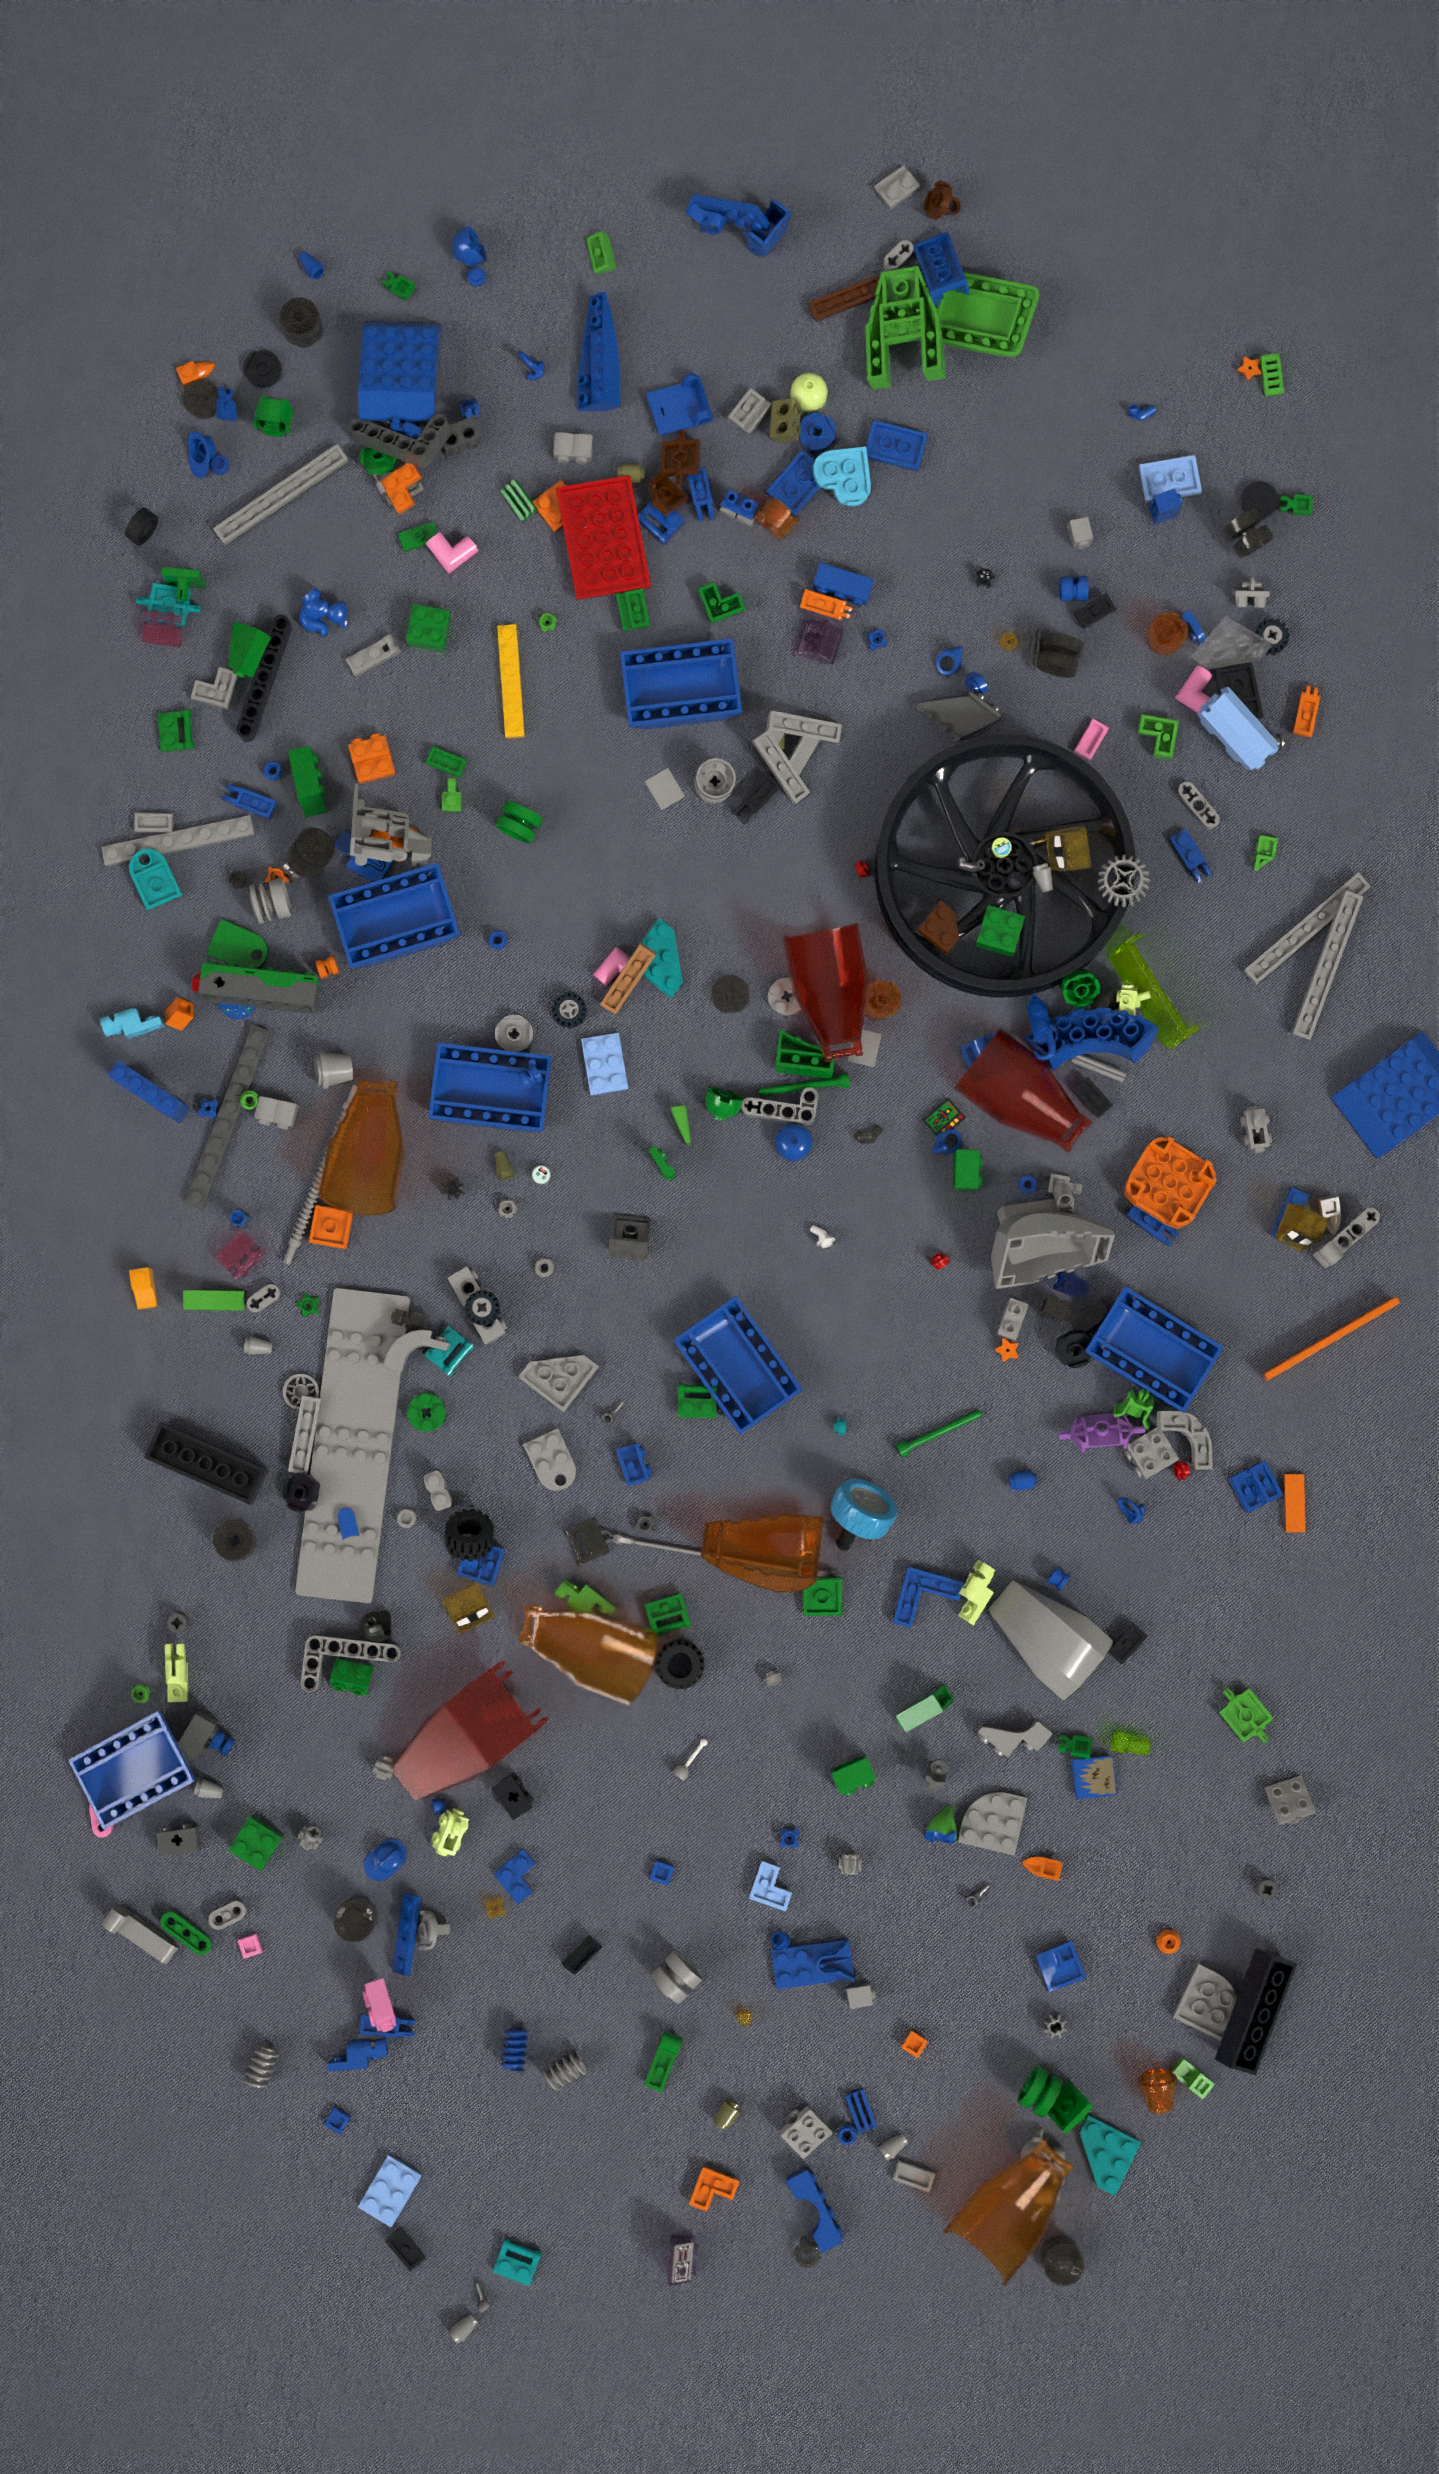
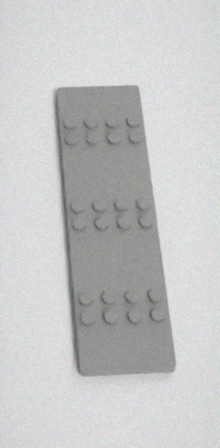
M336 1288L333 1291L320 1393L321 1403L310 1475L320 1483V1489L315 1508L305 1512L295 1589L297 1595L360 1603H371L373 1601L401 1380L400 1371L384 1368L383 1366L390 1347L396 1340L407 1333L410 1298L407 1296ZM344 1508H349L355 1514L359 1536H350L343 1540L338 1522V1513Z

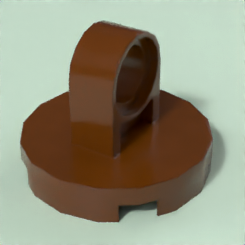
M944 181L936 182L934 190H929L925 198L924 210L927 211L926 217L937 220L944 214L955 215L959 213L961 204L956 197L952 196L950 184ZM951 201L954 203V210L952 212L948 208Z

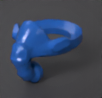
M520 350L518 356L535 371V374L530 372L525 378L532 381L543 377L544 362L536 363L535 359L529 358Z
M958 646L955 649H946L937 657L936 667L939 673L946 676L953 675L962 667V646ZM945 656H950L954 660V667L949 671H944L940 666V662Z
M947 1129L942 1133H938L937 1141L932 1151L935 1154L943 1153L944 1155L954 1153L961 1146L962 1138L960 1133L955 1129ZM951 1133L957 1137V1144L953 1148H949L945 1144L946 1136Z
M1120 1498L1117 1501L1122 1514L1127 1516L1128 1523L1138 1524L1143 1521L1145 1514L1144 1504L1136 1506L1135 1503L1127 1498ZM1124 1501L1129 1503L1135 1510L1128 1508Z

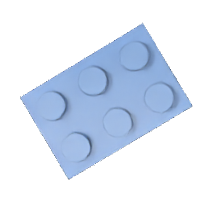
M1195 455L1139 465L1145 503L1151 502L1154 495L1174 488L1177 494L1180 493L1181 497L1201 494L1202 492Z
M619 1033L581 1039L590 1095L628 1090Z
M388 2154L358 2208L392 2227L420 2180L422 2173Z

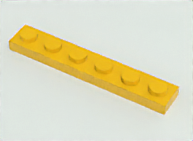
M516 624L499 625L497 628L505 737H525Z

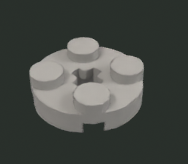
M781 978L770 986L768 1003L774 1012L782 1016H793L804 1006L806 993L798 980L794 978ZM784 992L792 995L789 1002H786L785 999L782 1000L781 997L784 996Z
M508 1015L497 1024L495 1039L500 1048L505 1051L522 1052L527 1050L532 1043L533 1029L524 1017ZM513 1029L520 1033L519 1036H516V1039H512V1036H509Z

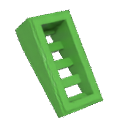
M1279 353L1261 356L1259 366L1262 372L1261 377L1265 397L1284 394ZM1275 369V372L1267 373V370ZM1268 378H1277V380L1268 381ZM1278 385V388L1269 389V386Z
M686 1106L670 1107L686 1145H691Z

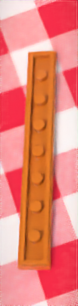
M1397 1297L1390 1298L1262 1373L1261 1376L1264 1381L1270 1380L1398 1305L1400 1301Z

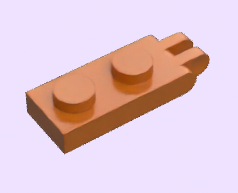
M805 589L800 608L842 620V617L850 618L851 614L845 613L844 610H853L852 606L846 605L847 601L809 589Z
M1310 685L1306 686L1305 692H1301L1292 733L1311 738L1313 735L1321 695H1317L1318 687L1314 686L1313 693H1310Z

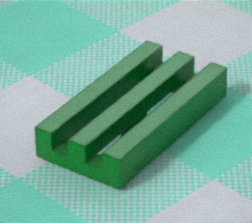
M513 479L510 484L506 485L505 489L501 490V493L521 521H526L538 510L517 479ZM514 486H515V488L518 490V492L520 493V495L523 497V499L525 500V502L528 504V506L530 507V509H531L530 511H529L528 508L525 506V504L523 503L522 499L518 496V494H517V493L515 492V490L513 489Z

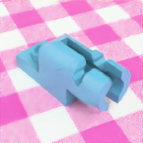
M134 1008L115 1013L114 1021L109 1016L100 1019L106 1036L122 1034V1031H124L128 1039L165 1027L163 1019L156 1017V1015L147 1017L146 1021L143 1022L140 1011Z

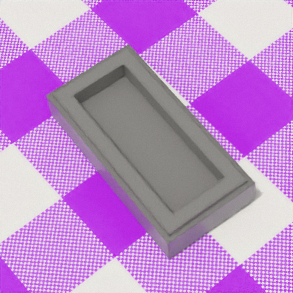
M135 812L134 832H173L174 814Z
M898 2159L892 2180L930 2193L936 2173Z

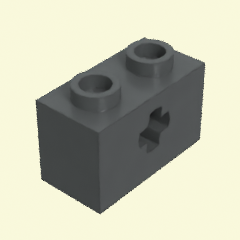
M193 1823L182 1824L181 1828L174 1829L173 1826L162 1827V1831L156 1833L159 1857L196 1852L201 1849L199 1826H193ZM179 1836V1838L183 1839L180 1844L179 1841H175V1837Z

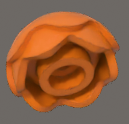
M1165 1929L1157 1936L1156 1943L1162 1953L1173 1954L1180 1948L1181 1940L1176 1931Z

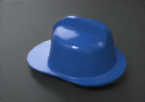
M191 432L188 436L190 469L195 477L203 478L208 473L209 462L215 457L216 447L210 435L202 436L199 432Z
M388 1839L380 1843L365 1859L364 1870L367 1876L375 1881H384L391 1877L406 1861L407 1852L405 1846L395 1839Z

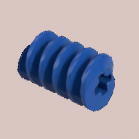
M513 2027L510 2030L504 2031L505 2034L509 2035V2038L503 2039L504 2042L508 2043V2046L502 2047L503 2050L507 2051V2054L501 2055L502 2058L506 2059V2062H502L500 2065L508 2070L524 2071L520 2066L525 2065V2061L521 2058L526 2057V2053L522 2050L527 2049V2045L523 2042L528 2041V2037L524 2034H528L529 2030Z

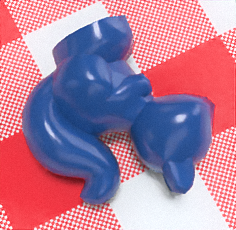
M318 588L312 589L301 600L303 607L299 613V622L305 630L309 632L320 631L321 637L327 636L329 632L328 626L320 620L325 616L332 623L346 628L347 622L345 619L348 615L346 602L339 601L330 605L327 601L321 599V592Z

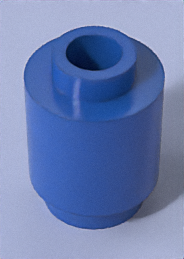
M1031 1469L1013 1472V1474L1008 1475L1011 1490L1034 1489V1485L1037 1484L1036 1473H1032Z

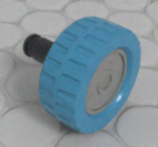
M857 1478L845 1480L839 1486L830 1505L833 1517L843 1527L839 1539L836 1540V1546L846 1551L849 1550L856 1536L866 1539H879L885 1536L897 1516V1506L892 1497L881 1487L867 1480Z

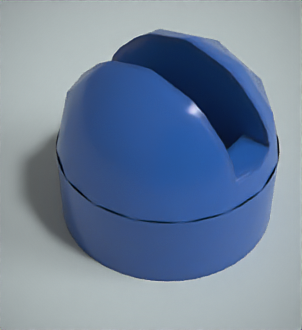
M440 1798L432 1799L434 1815L445 1811L446 1803Z

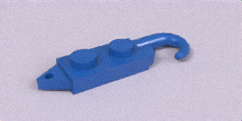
M1033 993L1026 1007L1035 1041L1039 1044H1048L1049 1051L1047 1054L1040 1055L1037 1051H1034L1035 1057L1043 1061L1051 1059L1055 1055L1056 1044L1045 1000L1042 1001Z

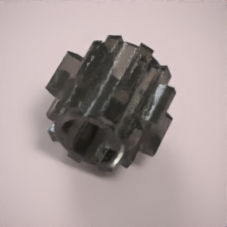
M448 1177V1183L442 1184L445 1188L442 1194H448L449 1201L452 1197L459 1200L458 1195L465 1194L461 1190L464 1183L458 1184L457 1177L454 1181H451ZM452 1184H456L455 1187L458 1189L454 1194H451V1191L448 1189Z

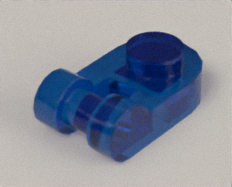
M1062 1271L1058 1272V1280L1056 1284L1054 1283L1053 1290L1074 1298H1083L1088 1294L1089 1286L1086 1281ZM1066 1280L1071 1282L1069 1288L1064 1287Z

